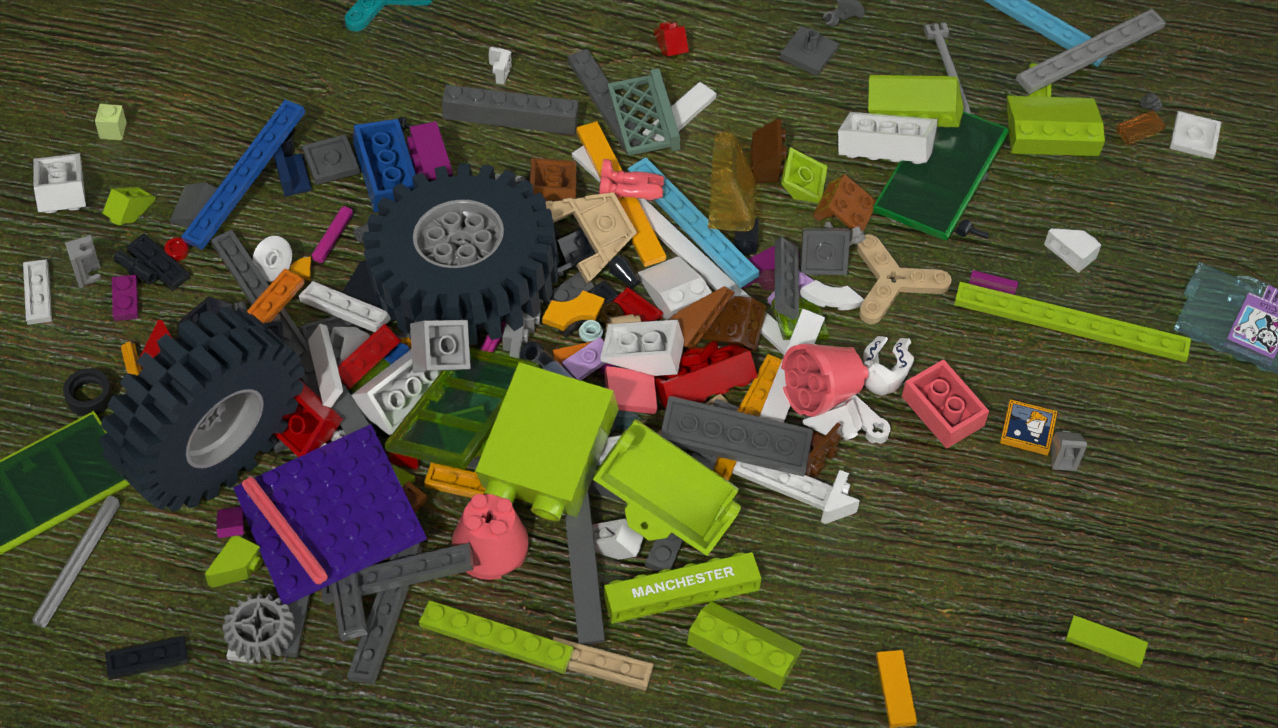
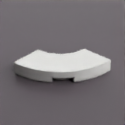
M817 280L801 288L799 293L803 298L818 306L838 307V310L858 308L864 301L849 286L841 288L830 287Z

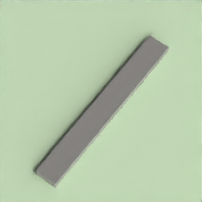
M1150 9L1018 74L1016 80L1028 94L1033 93L1164 28L1166 22L1153 9Z

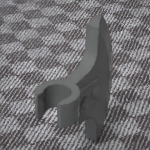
M836 0L839 4L838 8L833 12H826L823 19L829 21L826 25L834 27L838 24L839 19L846 20L851 16L864 17L865 11L862 4L857 0Z

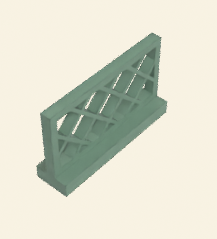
M659 68L650 70L651 75L608 83V90L627 156L668 147L671 148V152L680 150V135ZM648 83V89L645 93L636 89L638 85ZM624 89L627 92L622 97L616 94L614 90ZM632 93L641 97L637 103L628 100ZM645 99L654 103L650 109L641 106ZM623 104L632 107L628 114L620 110ZM637 110L646 114L642 120L633 116ZM650 116L659 120L655 126L646 123ZM628 121L637 124L633 131L625 127ZM642 127L651 131L647 137L638 134ZM655 133L664 137V141L659 142L651 139ZM633 138L642 141L640 146L630 147V142Z

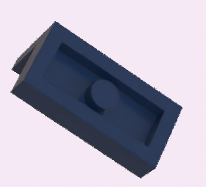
M280 146L274 154V160L284 197L311 191L302 155L297 154L284 157L282 147Z

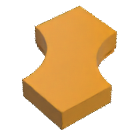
M582 291L578 297L570 301L557 302L552 300L542 318V323L565 331L570 324L576 321L596 320L605 299Z

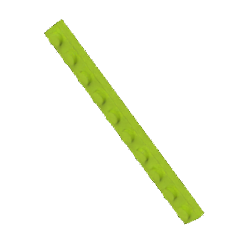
M960 282L958 286L955 306L1186 362L1189 355L1191 338L964 282Z

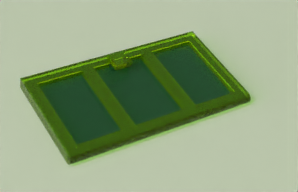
M469 348L470 369L440 372L385 442L386 451L458 469H466L489 438L518 363L540 368L539 364L533 361Z

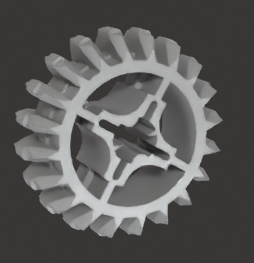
M258 593L257 599H252L248 595L247 602L238 599V608L230 607L231 615H225L226 624L223 625L224 640L228 644L229 650L231 652L235 651L238 658L245 655V660L249 663L255 657L256 662L260 663L261 657H266L270 661L271 654L273 653L280 657V648L288 650L289 645L287 641H293L294 637L292 633L295 630L294 617L289 612L288 605H282V601L279 598L273 601V597L269 594L263 599L262 595ZM264 614L271 615L275 617L277 620H274L273 618H267L264 616ZM261 621V629H259V633L257 635V627H259ZM240 636H245V638H251L254 640V642L246 641Z

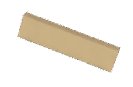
M553 637V641L572 646L574 649V653L567 666L568 670L647 690L654 664Z

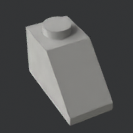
M333 327L330 339L337 367L362 345L370 335L356 327Z
M1069 431L1055 432L1051 442L1053 470L1077 471L1087 447V442L1080 433H1071Z

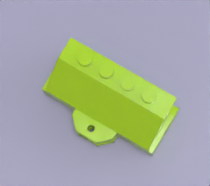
M634 419L628 429L623 432L597 468L593 477L594 481L627 502L625 514L629 528L649 541L667 538L672 532L706 556H708L729 528L741 509V505L732 500L738 492V487L637 419Z

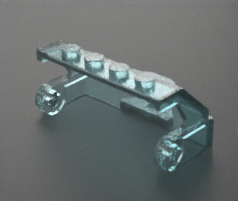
M1199 262L1183 295L1187 297V301L1173 329L1188 335L1195 342H1204L1211 345L1216 351L1228 352L1239 361H1249L1260 370L1272 371L1278 374V351L1273 359L1227 339L1248 292L1263 297L1269 284L1249 276H1237L1236 278Z

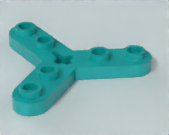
M358 0L346 13L345 25L351 31H361L385 5L424 6L430 4L433 0Z

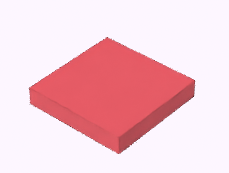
M606 366V388L614 391L619 410L649 414L656 413L657 401L653 375L631 369Z

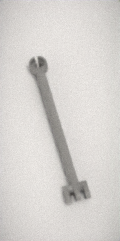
M946 22L940 23V29L937 23L932 24V30L929 24L924 25L927 40L935 39L948 76H958L944 37L949 35ZM959 81L964 106L963 111L972 114ZM967 126L970 134L969 148L974 152H978L980 144V151H984L987 145L985 135Z

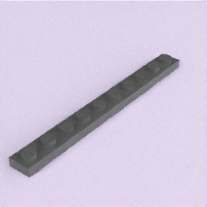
M232 230L212 238V246L250 304L253 305L268 288V283ZM283 308L271 322H283L284 342L300 357L301 361L299 364L304 368V376L300 380L321 398L310 347Z

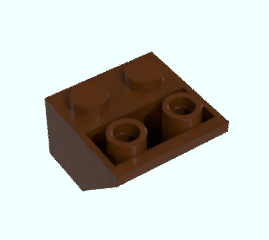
M776 119L752 133L751 182L778 183L779 174H783L786 146L782 142H785L786 129L782 128L781 119Z

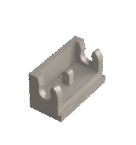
M91 235L65 242L79 288L98 281L101 278L100 274L88 275L89 272L101 268Z

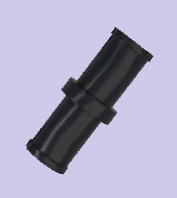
M123 249L115 253L113 257L115 259L114 262L127 269V273L136 275L148 285L156 281L158 277L156 274L158 273L147 267L143 260L134 258Z

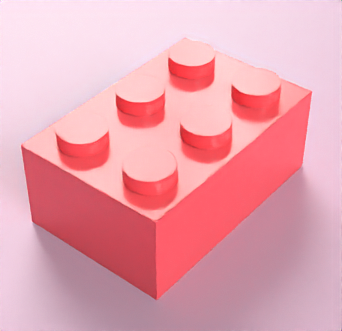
M944 359L905 382L902 398L946 449L985 426L989 410Z

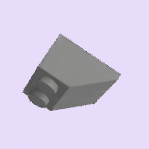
M467 320L420 321L410 324L413 373L470 369Z

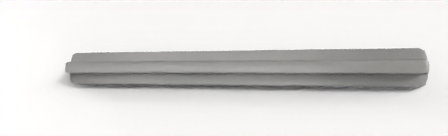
M108 496L33 616L32 621L35 625L44 628L50 621L120 506L117 498Z

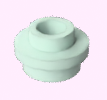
M587 320L579 328V336L585 342H592L599 337L602 338L603 329L595 320Z

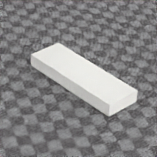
M45 259L23 262L27 324L52 322L48 261Z

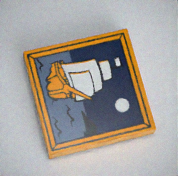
M1010 400L1000 443L1048 456L1058 411Z

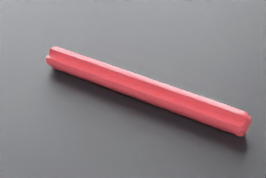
M248 477L246 480H243L242 486L315 584L320 585L326 581L328 576L254 477Z

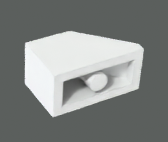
M1050 229L1044 243L1046 247L1078 273L1097 258L1101 244L1094 237L1083 230Z
M853 399L839 404L822 415L815 417L807 416L802 420L804 425L825 435L838 422L842 425L840 435L844 437V440L857 436V432L864 426Z
M626 519L592 525L595 552L618 560L636 557L640 550L643 536L629 528Z

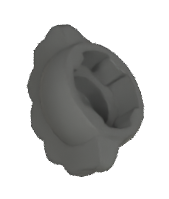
M1149 93L1141 99L1140 106L1142 108H1147L1151 112H1157L1162 109V103L1154 93Z

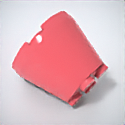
M809 343L799 344L787 350L781 365V369L785 370L786 382L783 391L791 407L798 414H805L811 417L822 415L858 394L862 390L864 381L868 378L869 373L853 347Z
M477 494L473 496L454 530L452 547L466 543L471 545L474 570L466 571V573L485 580L500 579L502 575L513 571L515 568H519L524 562L528 553V534L509 499H503L491 494Z

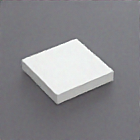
M1178 111L1170 149L1214 159L1221 122Z

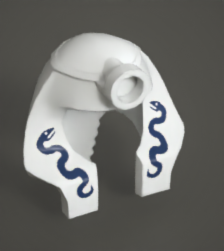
M877 336L866 347L863 354V365L867 367L869 373L868 378L864 381V385L870 391L883 396L893 393L901 386L914 361V356L908 352V346L911 344L910 339L900 338L895 344L892 352L897 358V364L891 370L879 364L878 359L879 351L887 342V337Z

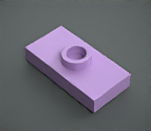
M597 338L562 362V367L574 379L581 381L606 364L600 359L604 345L602 338Z

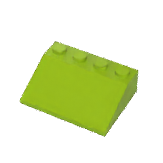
M1007 96L1011 154L1100 155L1105 143L1103 121L1094 98Z

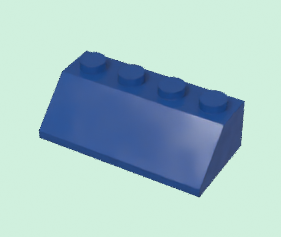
M398 119L354 125L353 144L373 211L379 212L377 204L383 197L395 201L393 188L398 184L402 183L411 191L414 190L412 176L416 174Z

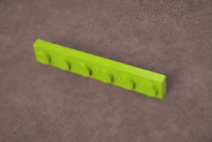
M430 600L419 621V625L422 628L562 674L565 673L574 653L572 646Z

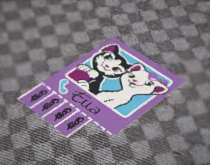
M1268 285L1263 297L1248 292L1227 339L1274 359L1278 351V289Z

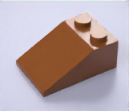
M531 158L530 183L533 186L534 195L540 192L545 201L552 202L562 201L567 198L575 199L576 161Z

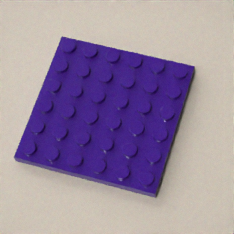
M371 424L254 478L326 572L328 578L320 585L315 584L245 491L242 484L233 487L283 605L293 603L427 539Z

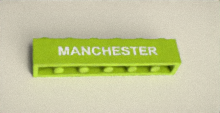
M741 552L724 559L713 558L702 564L696 565L691 563L675 570L664 569L653 575L647 576L643 574L626 581H612L608 585H604V600L611 624L759 591L762 578L753 552L746 554Z

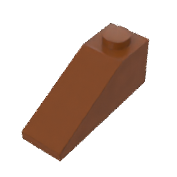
M723 286L670 317L669 320H678L685 347L691 349L697 346L735 291Z

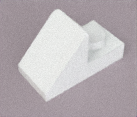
M839 470L823 510L822 523L827 524L857 512L860 501L847 496L851 484L847 483L849 473Z

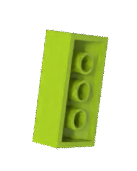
M870 75L869 114L937 119V127H959L964 106L958 76Z
M713 602L708 603L699 612L689 630L687 642L688 645L778 690H781L803 649V646Z

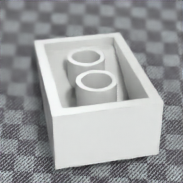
M80 153L33 159L34 192L38 212L54 213L62 209L78 210L81 207H86Z
M679 256L637 272L638 277L641 279L642 284L657 308L664 312L663 317L665 320H669L679 310L712 293L704 279Z
M678 320L609 324L600 359L605 363L653 376L675 375L678 373L684 344Z

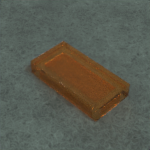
M1153 110L1117 124L1116 131L1129 145L1164 131L1166 125Z

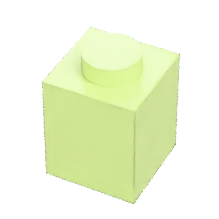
M99 105L95 124L100 139L122 140L127 122L121 105Z

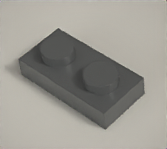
M578 272L554 289L549 301H544V303L549 306L552 300L557 302L573 300L582 291L588 292L595 285L591 282L586 284L581 273Z

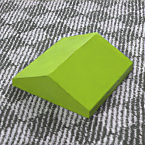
M790 147L787 150L781 185L794 199L819 203L823 195L828 166Z

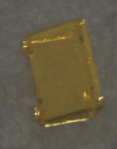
M730 132L715 133L708 228L734 231L752 230L755 224L756 179L738 139Z

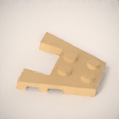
M615 193L590 195L578 199L567 198L554 202L546 201V208H550L552 212L553 223L574 214L596 253L576 265L586 284L637 233Z

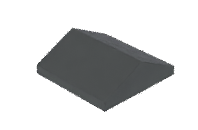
M206 182L185 185L171 216L170 223L189 227L218 188Z

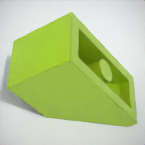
M140 187L112 188L102 214L108 216L110 221L117 225L134 223L155 201L156 197Z
M232 536L205 573L208 586L214 588L249 579L252 573L257 572L262 565L263 558L260 547L240 536Z

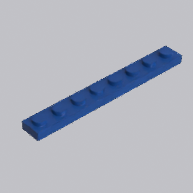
M288 100L283 101L181 236L185 243L201 250L204 249L305 114L303 106Z

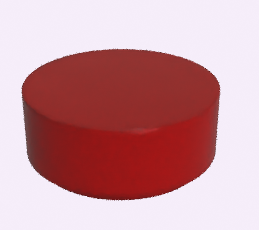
M172 238L164 246L165 252L175 261H181L189 254L188 244L182 238Z

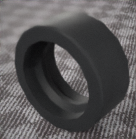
M91 368L78 370L71 374L63 387L67 406L73 413L79 416H85L93 411L96 415L104 412L108 408V403L113 395L108 377L103 372ZM85 384H98L103 389L102 393L92 401L83 402L74 398L76 390Z

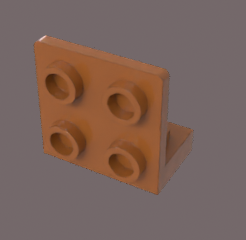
M843 174L828 183L813 213V217L821 221L826 217L830 218L834 215L850 229L859 227L861 231H864L873 212L876 200L848 176Z

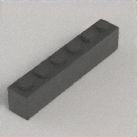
M452 85L445 86L442 99L443 119L575 135L578 121L577 100Z

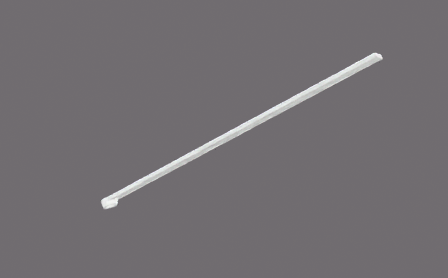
M582 146L574 151L572 157L600 183V178L584 147ZM637 198L655 235L693 268L715 291L726 286L735 291L733 296L750 297L645 199ZM766 312L761 334L784 355L792 335ZM856 395L849 398L848 400L853 399L864 425L862 429L866 431L867 440L871 443L877 442L880 444L886 442L890 432V424L885 419L880 418ZM880 428L883 433H880L879 431L874 433L873 429Z

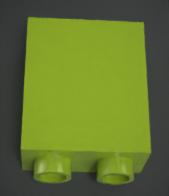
M519 362L475 470L483 488H485L484 494L509 499L512 504L515 498L533 503L531 511L539 517L550 521H560L562 513L578 517L619 410L614 391Z

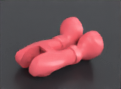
M603 159L599 194L615 193L617 198L629 197L646 200L663 197V176L640 171L624 172L619 170V172L613 170L611 160Z

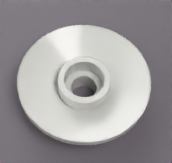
M270 236L261 241L256 247L252 261L266 282H273L284 268L289 269L292 260V250L284 238Z

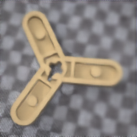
M866 234V239L857 244L859 255L878 280L862 302L859 310V317L865 323H878L899 292L943 294L950 288L952 279L944 270L900 268L881 241L874 235ZM890 277H895L896 283H893Z

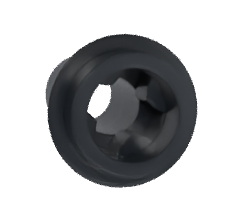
M621 254L617 255L608 264L607 267L610 269V274L628 285L630 289L635 288L641 282L627 257H623Z

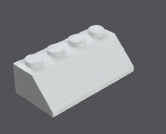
M850 112L838 130L839 155H846L849 158L859 156L868 157L871 160L881 158L889 159L893 162L903 160L911 161L915 164L927 163L932 154L937 119Z
M411 349L353 393L352 397L362 414L390 435L459 380L453 371L413 373Z

